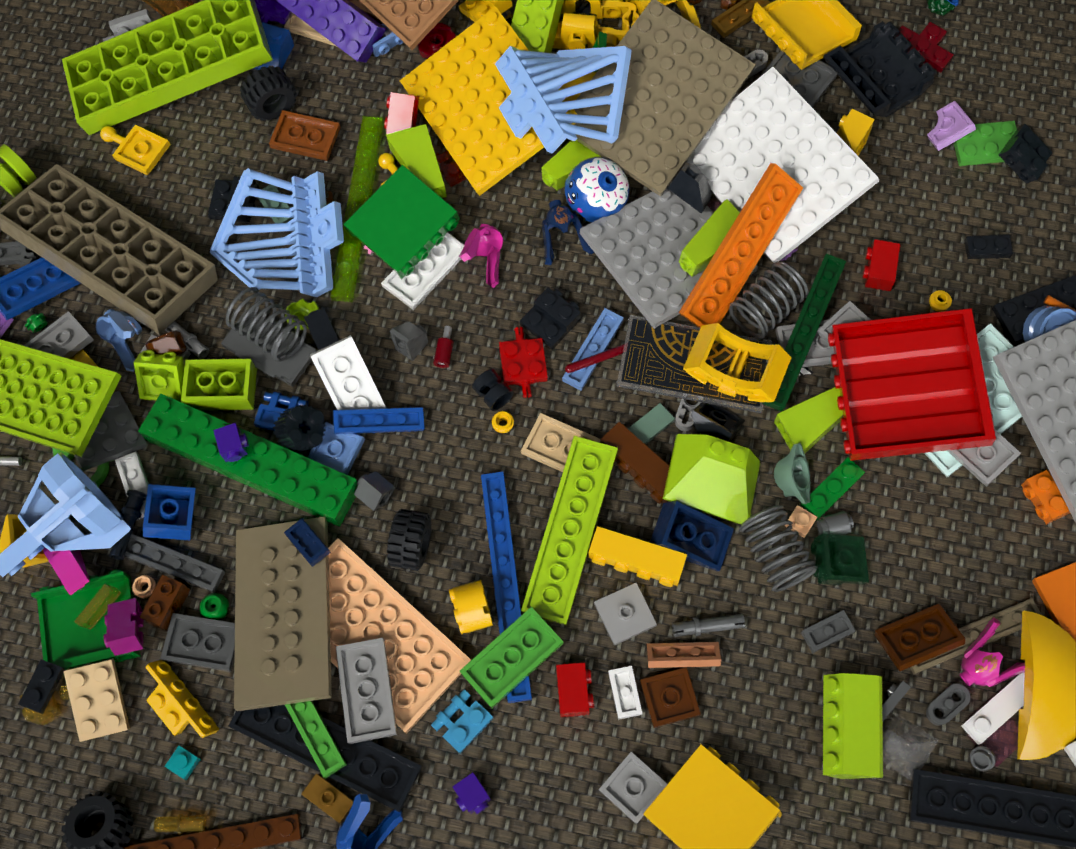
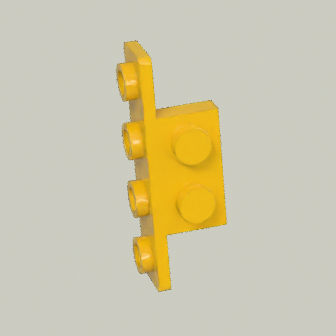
M158 660L147 664L146 669L159 685L146 701L174 736L181 734L189 723L202 738L215 734L219 730L214 720L201 707L199 701L193 697L185 687V684L172 671L168 663Z

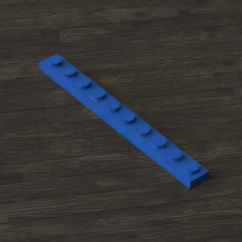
M497 472L482 474L481 481L499 633L501 634L521 616L504 473ZM529 676L507 695L508 703L532 700Z

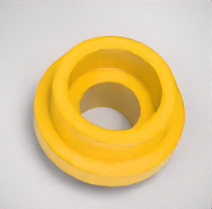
M938 290L931 294L929 304L933 310L942 312L951 306L952 298L947 292Z
M505 411L496 413L492 418L494 430L499 433L509 432L514 426L513 416ZM504 420L507 424L501 426L499 425L500 421Z

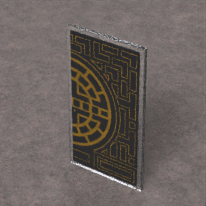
M630 315L618 380L616 381L617 387L756 413L763 412L764 404L762 402L748 401V396L736 394V397H732L718 392L717 386L709 382L704 385L683 370L700 327L665 322L653 329L645 317ZM734 334L751 342L773 345L771 340ZM715 340L706 363L716 370L727 374L736 351ZM748 356L739 379L760 382L769 360Z

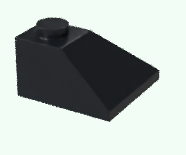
M688 162L684 164L667 188L701 214L714 195L705 175L700 172L697 166Z
M706 398L691 413L698 435H710L728 442H732L745 422L744 419L709 398Z

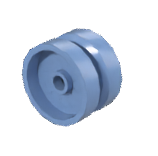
M1056 306L1036 308L1028 315L1024 323V341L1027 342L1075 321L1076 312Z

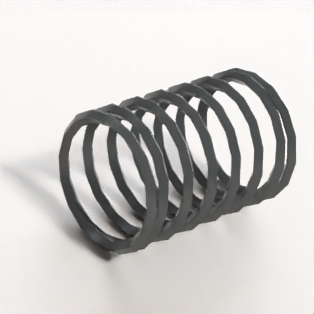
M777 261L772 264L771 270L764 272V277L757 278V284L753 283L750 285V291H743V297H738L735 302L730 303V315L737 326L747 335L755 339H763L767 336L768 331L774 329L775 324L780 323L783 317L788 316L789 312L795 309L796 305L808 296L807 283L792 266ZM776 267H780L794 279L801 295L796 294L789 282L776 272ZM768 274L773 275V277L775 278L777 283L782 287V289H784L788 294L792 295L793 300L786 297L781 288L775 282L768 278ZM762 280L766 281L769 288L784 300L786 307L780 305L774 295L761 285L760 282ZM753 288H759L762 295L777 307L779 313L772 311L766 301L754 292ZM746 294L752 295L756 303L769 313L771 320L763 316L761 311L747 299ZM739 301L745 302L747 306L743 305L742 303H739ZM736 306L740 314L750 324L761 329L762 334H756L746 328L736 318L733 307ZM742 309L746 310L756 322L750 319Z
M255 287L241 291L232 300L226 312V324L228 327H231L232 330H239L240 336H247L249 342L255 341L256 347H263L264 353H271L272 359L278 362L293 356L304 342L307 334V325L304 321H300L297 316L291 315L290 311L283 309L281 305L276 304L273 299L267 298L266 294L259 292ZM248 291L255 292V294H252L249 297L245 298L238 305V307L232 315L230 323L229 315L238 299ZM256 297L254 304L246 311L241 321L234 324L241 308L249 300ZM265 302L264 309L256 315L260 304ZM273 308L272 314L264 320L267 311ZM281 314L280 320L271 327L275 316ZM289 319L288 326L285 327L276 337V335L282 327L283 322ZM250 323L247 332H243L242 329ZM300 325H302L303 333L298 344L288 355H286L283 358H280L284 356L292 348L296 339L298 338ZM297 326L290 344L283 352L277 355L278 348L285 341L290 330ZM258 329L255 338H251L250 334ZM266 334L263 343L259 344L258 340ZM276 337L271 349H267L266 345Z
M775 505L754 514L745 520L739 528L741 533L760 528L746 537L745 542L751 543L768 535L781 525H789L783 532L772 535L752 546L750 552L753 553L773 545L784 536L794 534L788 542L778 545L756 558L755 562L761 563L778 555L789 546L800 545L792 553L775 559L762 567L761 572L766 573L783 565L793 557L805 555L798 563L781 569L767 578L766 582L769 583L777 581L771 589L774 592L788 589L813 575L818 566H815L816 563L814 561H807L810 552L802 550L804 542L797 540L799 533L791 530L793 522L786 520L788 513L783 511L784 506ZM779 515H784L778 522L762 527L767 523L773 521ZM806 566V567H804V568H801V569H799V570L793 572L794 570H796V569L799 568V567ZM794 578L793 580H791V581L787 582L786 584L782 585V584L785 583L786 581H788V580Z

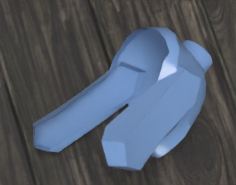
M109 309L105 312L104 316L97 319L96 331L101 338L112 344L126 371L134 372L133 362L135 358L125 339L133 337L135 333L137 335L140 334L142 328L129 314Z

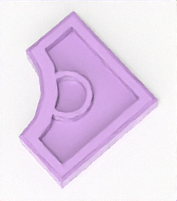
M953 101L936 111L938 123L927 136L939 151L976 130V127L957 102Z

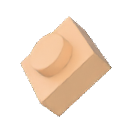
M797 505L788 520L793 522L791 530L797 531L798 535L805 538L817 517Z

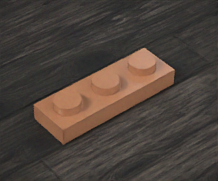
M719 642L647 644L648 668L721 666Z

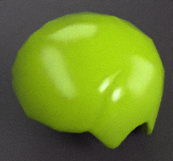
M300 299L288 305L286 310L290 311L291 315L297 316L300 321L306 323L304 317L312 311L319 310V307L315 301L309 303L304 299Z

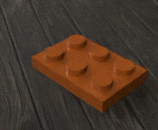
M282 110L269 146L272 149L328 161L341 126L338 122Z

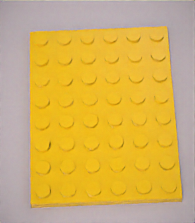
M496 6L400 80L408 94L419 96V110L479 196L544 148L533 127L530 128L522 139L515 137L499 109V106L512 92L495 63L509 46L519 50H529ZM573 109V110H568V111L565 113V114H576V115H578V114L575 112L574 109Z

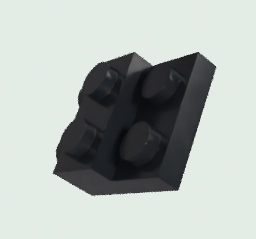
M1022 124L1004 146L999 156L1027 184L1038 180L1048 166L1046 161L1053 152L1026 124Z
M234 176L233 181L215 180L208 211L209 219L223 220L241 177ZM253 179L250 187L259 189V185ZM246 197L242 206L255 207V197ZM239 215L236 221L250 222L251 216Z
M547 287L534 301V306L520 320V325L538 339L542 338L543 343L553 350L581 320V312L575 302L570 301L568 303L565 301L563 294L558 289L552 291Z

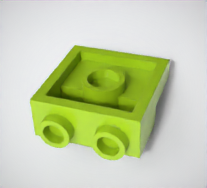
M145 350L139 353L133 363L140 399L156 401L161 393L182 402L183 357L176 356L174 352L158 355L152 350Z

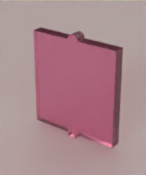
M1010 719L980 745L967 734L968 738L976 746H985L994 752L996 767L1018 748V728L1015 726V721H1010Z

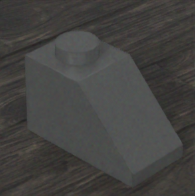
M406 322L390 330L395 349L411 361L428 344L427 332L418 324L415 326L411 322Z

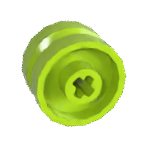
M5 144L0 146V161L2 162L0 163V186L11 196L16 197L23 191L19 181L25 185H31L37 177L19 155Z

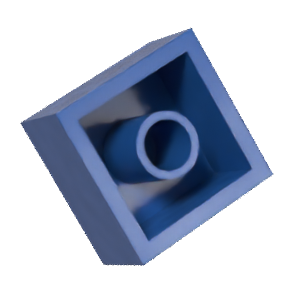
M148 484L143 521V537L190 540L195 488Z

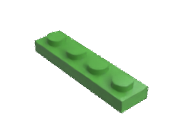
M313 701L285 704L322 776L327 778L346 766L347 764Z

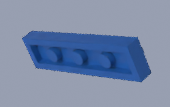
M423 408L333 410L334 434L424 431Z

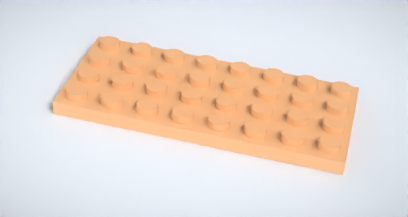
M337 538L328 547L331 552L328 554L331 663L338 668L336 646L384 638L396 724L407 734L461 675L459 671L471 659Z

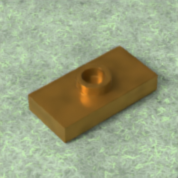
M315 774L301 793V795L340 824L349 814L354 802L318 774Z

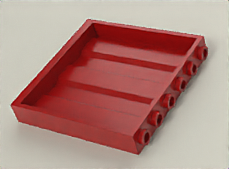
M972 308L832 325V331L828 333L829 347L833 346L834 354H831L832 368L836 367L837 375H834L835 389L840 390L837 404L838 410H843L844 418H840L841 431L846 432L847 440L843 441L845 454H849L850 461L993 445L996 436Z

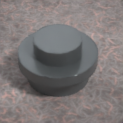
M977 746L970 753V761L975 769L987 771L994 767L996 756L991 749L985 746Z

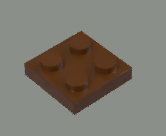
M687 667L640 680L653 729L701 715Z

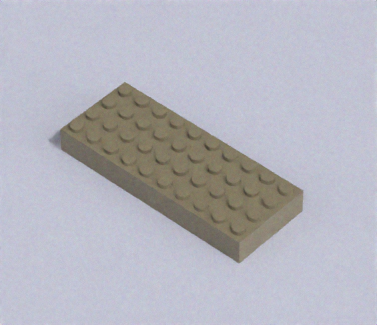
M58 164L54 165L0 209V229L159 335L218 281L215 264Z

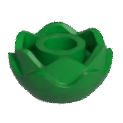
M210 593L202 599L200 613L207 619H223L227 615L229 601L220 593Z

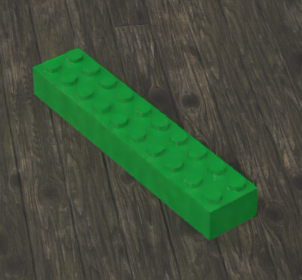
M160 393L138 430L146 441L318 518L325 517L327 522L338 527L341 526L356 498L354 493L358 487V481L355 478L239 428L241 433H245L249 446L246 447L248 455L235 462H225L219 453L213 430L230 425V423Z

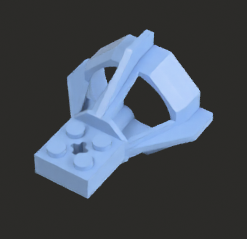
M62 452L57 453L42 466L38 478L18 515L19 520L28 531L0 553V575L2 577L7 573L11 576L14 575L26 564L23 561L26 557L31 560L44 547L50 552L111 548L131 528L123 520V516L108 497L97 487V484ZM42 481L59 503L55 504L39 488ZM70 514L92 533L84 535L69 519Z

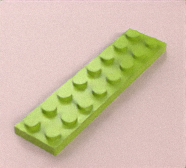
M577 436L573 437L521 609L522 613H525L532 607L541 618L567 626L617 455V447Z

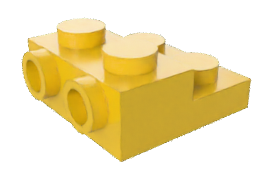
M465 0L458 7L462 14L476 22L495 6L502 14L513 5L511 0Z

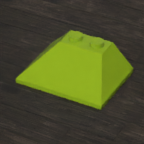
M677 434L663 499L671 502L678 501L695 510L742 524L751 515L760 460L749 448L710 435Z

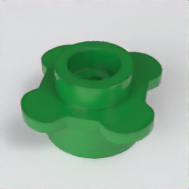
M43 313L34 314L27 319L25 327L29 331L37 333L48 322L45 320L46 317Z

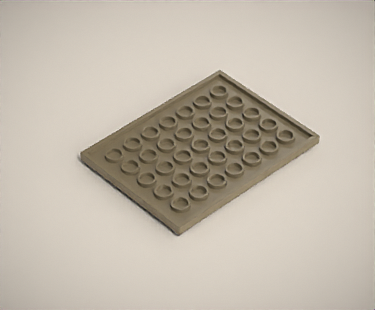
M651 0L617 45L626 46L632 50L617 140L611 144L585 136L576 135L578 142L599 156L615 162L626 174L659 196H662L755 69L756 64L659 1ZM612 63L600 68L592 80L612 75L616 71L617 64ZM614 84L582 92L576 100L609 96L613 93ZM606 104L574 110L578 115L606 117L610 113L611 105ZM581 123L574 124L576 126L596 131H601L605 133L607 132V126L605 125Z

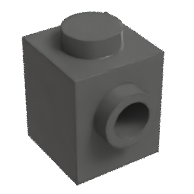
M375 471L371 474L363 475L358 480V487L354 495L375 511L388 503L396 487Z

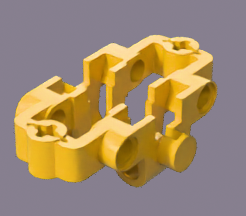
M564 0L561 14H564L563 21L558 23L553 48L567 50L568 48L570 50L585 49L586 44H588V48H593L599 31L607 34L606 47L617 46L629 31L630 24L632 27L639 17L638 13H636V5L631 2H623V0H587L591 4V14H597L596 17L594 15L572 14L576 10L577 0ZM622 18V30L600 27L597 19Z

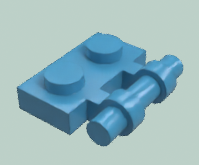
M465 689L458 696L455 695L451 699L452 703L443 712L440 711L436 715V720L431 724L436 731L443 725L449 729L442 737L460 754L494 719L477 701L470 707L465 704V701L471 696ZM460 709L464 714L453 723L450 717Z

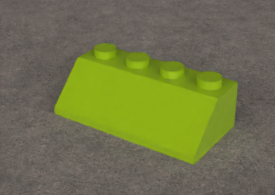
M849 673L823 675V775L839 779L883 778L882 676Z

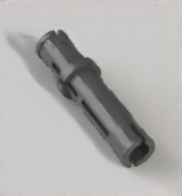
M743 613L704 619L693 617L689 621L672 622V632L674 638L693 634L697 637L701 636V633L744 629L745 624L743 622L745 620Z

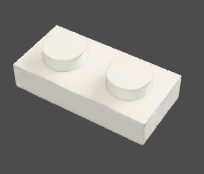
M632 666L608 670L618 720L642 715Z

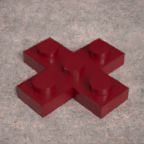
M932 22L928 23L920 35L903 25L899 28L900 33L896 37L903 34L913 45L911 49L915 48L925 58L923 64L928 62L935 70L942 73L954 56V54L938 46L946 36L947 31Z

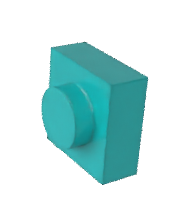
M178 746L164 767L182 779L187 780L201 759L182 746Z

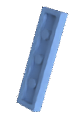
M604 308L572 363L606 351L623 323L624 317ZM598 363L572 373L566 372L562 377V381L582 391Z

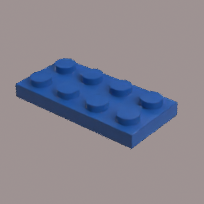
M44 258L37 259L0 278V312L6 320H9L80 284V282Z

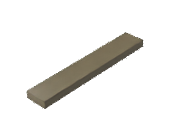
M1033 598L980 619L959 628V631L965 637L964 645L912 666L910 669L913 675L963 655L964 651L978 638L993 617L1000 621V625L995 630V634L984 645L1022 630V611L1042 614Z

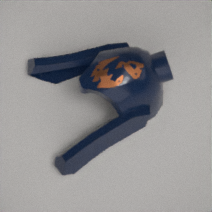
M560 200L551 201L546 219L542 222L545 265H552L554 260L549 229L557 227L565 233L568 232V226L571 222H573L583 250L593 254L594 251L580 234L582 225L576 213L563 206Z

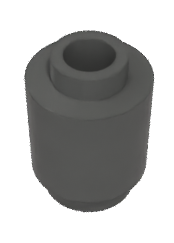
M845 511L823 516L821 520H817V528L821 538L827 537L831 539L851 533V528L854 527L851 515H847Z

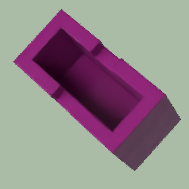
M136 598L108 604L107 615L104 617L107 627V633L104 634V643L107 648L110 647L115 656L143 649V632H139V627L144 626V620L139 617L143 609Z

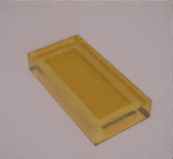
M104 584L74 622L80 627L91 630L108 610V604L114 603L121 592L113 586Z

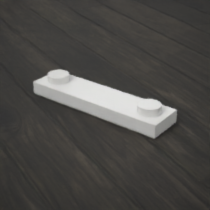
M1025 673L1018 674L961 725L978 745L982 744L1024 706Z

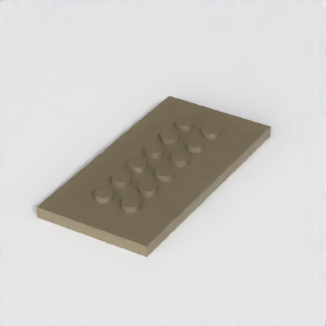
M319 517L304 520L328 548L327 519ZM297 521L236 530L234 709L236 711L332 698L328 555L313 567L307 562L284 534Z

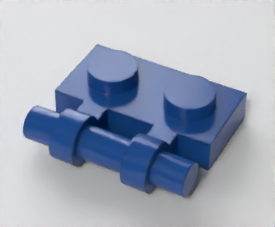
M265 392L264 401H269L270 403L269 405L260 404L254 425L258 428L275 431L273 429L275 426L274 422L278 420L277 418L283 411L287 410L278 408L280 404L288 405V409L297 405L308 406V401L294 395L288 397L283 396L279 392Z

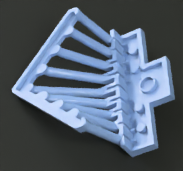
M509 46L495 65L512 92L499 106V109L515 137L522 139L530 128L533 127L546 151L552 154L566 138L576 141L578 139L576 135L611 144L614 143L619 135L632 50L626 46L559 50L555 54L519 50ZM612 63L617 64L616 71L612 75L559 90L563 84ZM614 84L613 93L609 96L562 102L566 97L604 85ZM606 104L611 105L610 113L606 117L565 114L568 110ZM571 123L607 126V132L596 131L572 125Z
M249 168L244 170L211 246L210 253L248 287H255L258 290H300V293L313 297H319L332 290L333 279L330 249L344 242L341 203L336 201L328 205L326 203L324 173L317 171L305 179L293 176L291 177L292 182H288ZM253 179L292 191L293 194L286 195L250 186ZM254 196L293 204L294 207L290 209L243 207L242 205L246 197ZM239 215L294 218L287 223L234 225ZM294 231L281 238L226 244L229 236L232 234ZM292 245V246H290L289 248H280V249H269V250H258V251L238 252V251H246V250H254V249H262V248H269V247ZM295 256V257H293L292 259L253 260V259H264V258H275V257ZM297 267L295 270L264 269V268ZM257 278H299L298 282L271 281Z

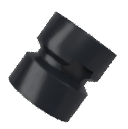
M494 369L483 372L472 384V388L480 397H484V402L492 411L502 408L514 394L505 382H502V378Z

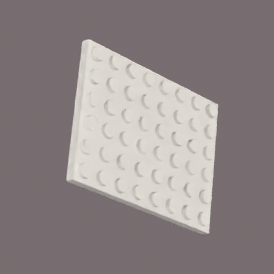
M774 67L770 68L730 101L686 161L700 169V172L705 175L711 191L721 203L728 199L739 212L743 209L770 163L777 164L803 187L764 251L773 263L783 259L879 182V178Z

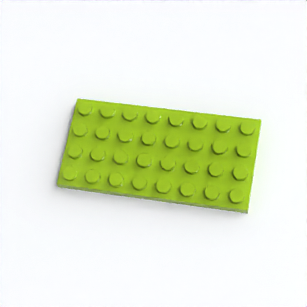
M0 339V431L82 457L117 387L121 375L114 371Z

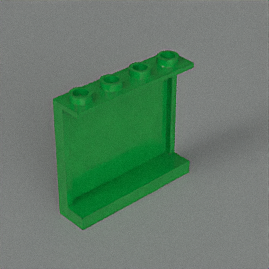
M401 165L343 225L352 237L358 238L391 267L402 280L414 271L415 265L419 261L427 258L429 251L434 246H438L443 241L444 236L449 230L452 231L457 227L460 218L458 212L406 167Z
M113 570L108 572V575L100 577L97 575L88 576L90 581L72 595L68 594L63 584L59 587H42L38 592L31 593V597L35 598L38 604L43 660L68 670L113 658L115 663L141 657L140 650L115 656L110 647L107 648L104 643V634L107 633L104 617L107 615L108 604L133 599L131 577L124 571Z

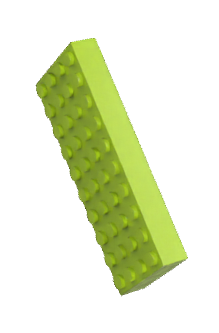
M203 0L62 59L76 122L88 135L101 131L105 126L116 125L270 62L273 58L255 0Z

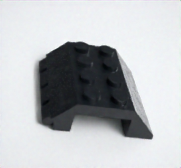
M883 21L875 25L869 38L847 51L839 46L823 56L870 112L881 117H887L918 99L934 83L933 79L937 74L928 62L923 64L925 58L915 48L911 49L913 45L903 34H900L895 39L900 31L891 21L886 25Z

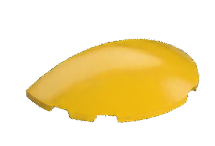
M1022 611L1021 660H1025L1024 707L1019 709L1017 759L1033 760L1045 758L1061 749L1063 750L1076 738V642L1066 630L1062 629L1051 619L1034 612Z

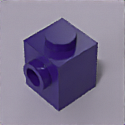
M236 423L213 430L219 453L225 462H235L248 455L246 447L249 446L245 433H241Z
M473 772L453 786V789L459 796L455 801L463 812L468 810L470 814L473 812L479 814L489 807L487 802L491 798Z

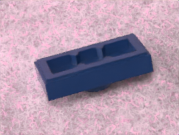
M303 518L284 532L312 567L331 553Z

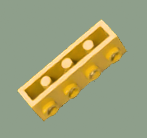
M598 526L589 549V558L595 564L604 566L606 563L614 566V569L620 572L627 573L631 571L637 573L639 578L645 580L653 578L659 580L660 584L667 587L678 586L687 554Z

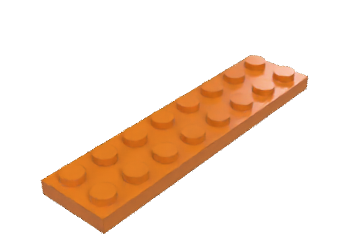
M770 163L679 311L682 316L699 328L702 325L721 323L729 310L730 303L734 302L803 189L799 183L777 164Z

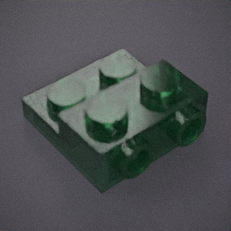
M823 533L814 538L810 549L816 558L815 566H818L813 574L814 577L818 578V584L841 585L848 583L864 585L869 583L864 537Z

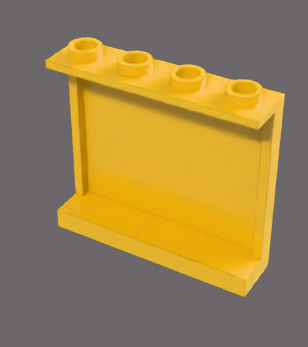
M775 0L764 7H761L756 2L751 17L765 31L766 35L778 45L779 49L784 51L801 70L819 61L833 49L839 46L844 47L857 40L862 27L838 0Z
M700 745L643 815L681 849H752L777 816L779 818L782 816L781 811L778 809L780 804L769 795L766 798L758 792L760 790L759 786L749 778L747 781L743 780L739 776L740 771L733 764L728 762L725 765L719 760L721 755L711 746L706 749L703 745Z

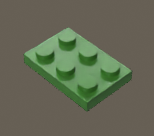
M1015 121L975 124L976 130L953 142L959 166L1004 162L999 153L1017 130Z

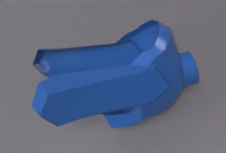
M367 794L355 796L350 812L337 833V849H377L390 832L403 820L402 811H391L367 837L361 832L359 826L370 810V801Z

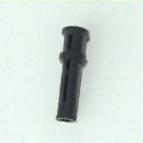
M127 490L128 498L120 512L123 520L130 526L131 530L112 546L109 557L112 558L114 556V559L124 560L135 522L142 515L140 511L147 497L143 492Z

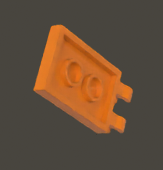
M1075 562L1034 578L1032 583L1054 623L1066 630L1076 642Z

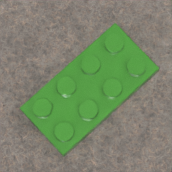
M530 607L459 672L485 702L493 708L561 647L564 642L540 615Z

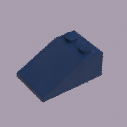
M678 501L663 503L650 543L687 554L686 561L718 572L721 569L734 528Z

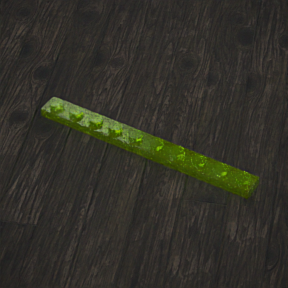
M363 116L344 223L371 197L384 124L383 117ZM343 225L344 242L339 246L333 289L331 290L330 297L332 301L353 302L363 243L358 238L352 237Z

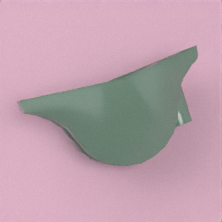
M798 443L794 444L790 453L776 464L774 479L777 486L783 490L785 497L796 496L802 504L810 503V472L802 445Z

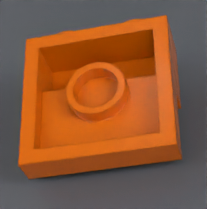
M1049 470L1026 479L1021 485L1024 495L1032 501L1038 517L1044 520L1046 525L1070 514Z

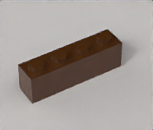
M618 422L600 440V443L618 448L615 458L618 468L623 473H629L633 476L634 482L642 489L645 487L651 493L650 496L658 504L671 502L663 499L670 466L622 423Z

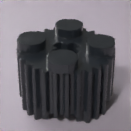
M297 405L287 409L274 422L275 426L273 429L275 431L273 434L276 435V438H279L278 442H281V446L284 445V448L296 453L318 446L322 443V436H325L323 433L326 431L324 429L325 424H323L324 415L321 411L315 408L312 409V406Z

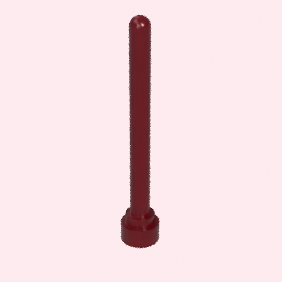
M628 343L568 364L565 367V371L572 373L627 352Z

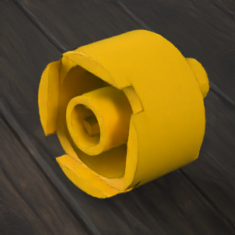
M481 580L449 589L450 598L455 608L453 610L461 634L493 626Z

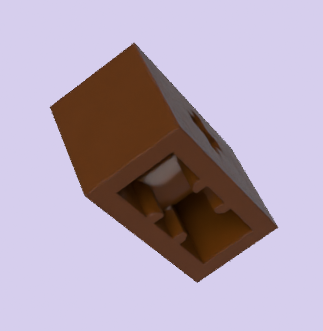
M162 575L139 617L147 623L168 632L172 613H179L190 589L183 583Z

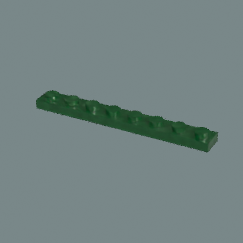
M827 253L825 254L786 345L785 351L792 358L775 401L762 402V404L781 412L784 411L846 264L845 260Z

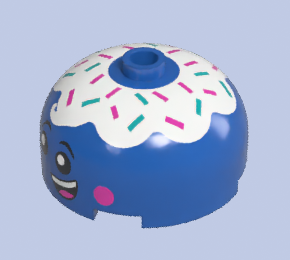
M592 157L580 162L572 169L565 181V196L573 211L576 210L581 216L586 218V221L594 222L602 217L619 212L626 205L629 197V182L624 171L615 162L603 157Z

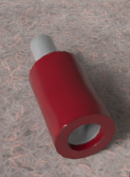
M445 326L443 338L438 339L433 357V364L440 368H448L450 365L454 344L453 340L450 339L452 331L450 326Z

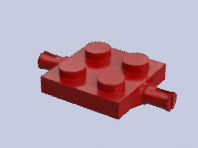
M516 327L514 328L516 340L499 342L503 382L507 385L515 384L522 386L523 398H527V394L528 398L532 397L530 385L536 382H546L548 379L542 338L524 339L523 327H519V330Z

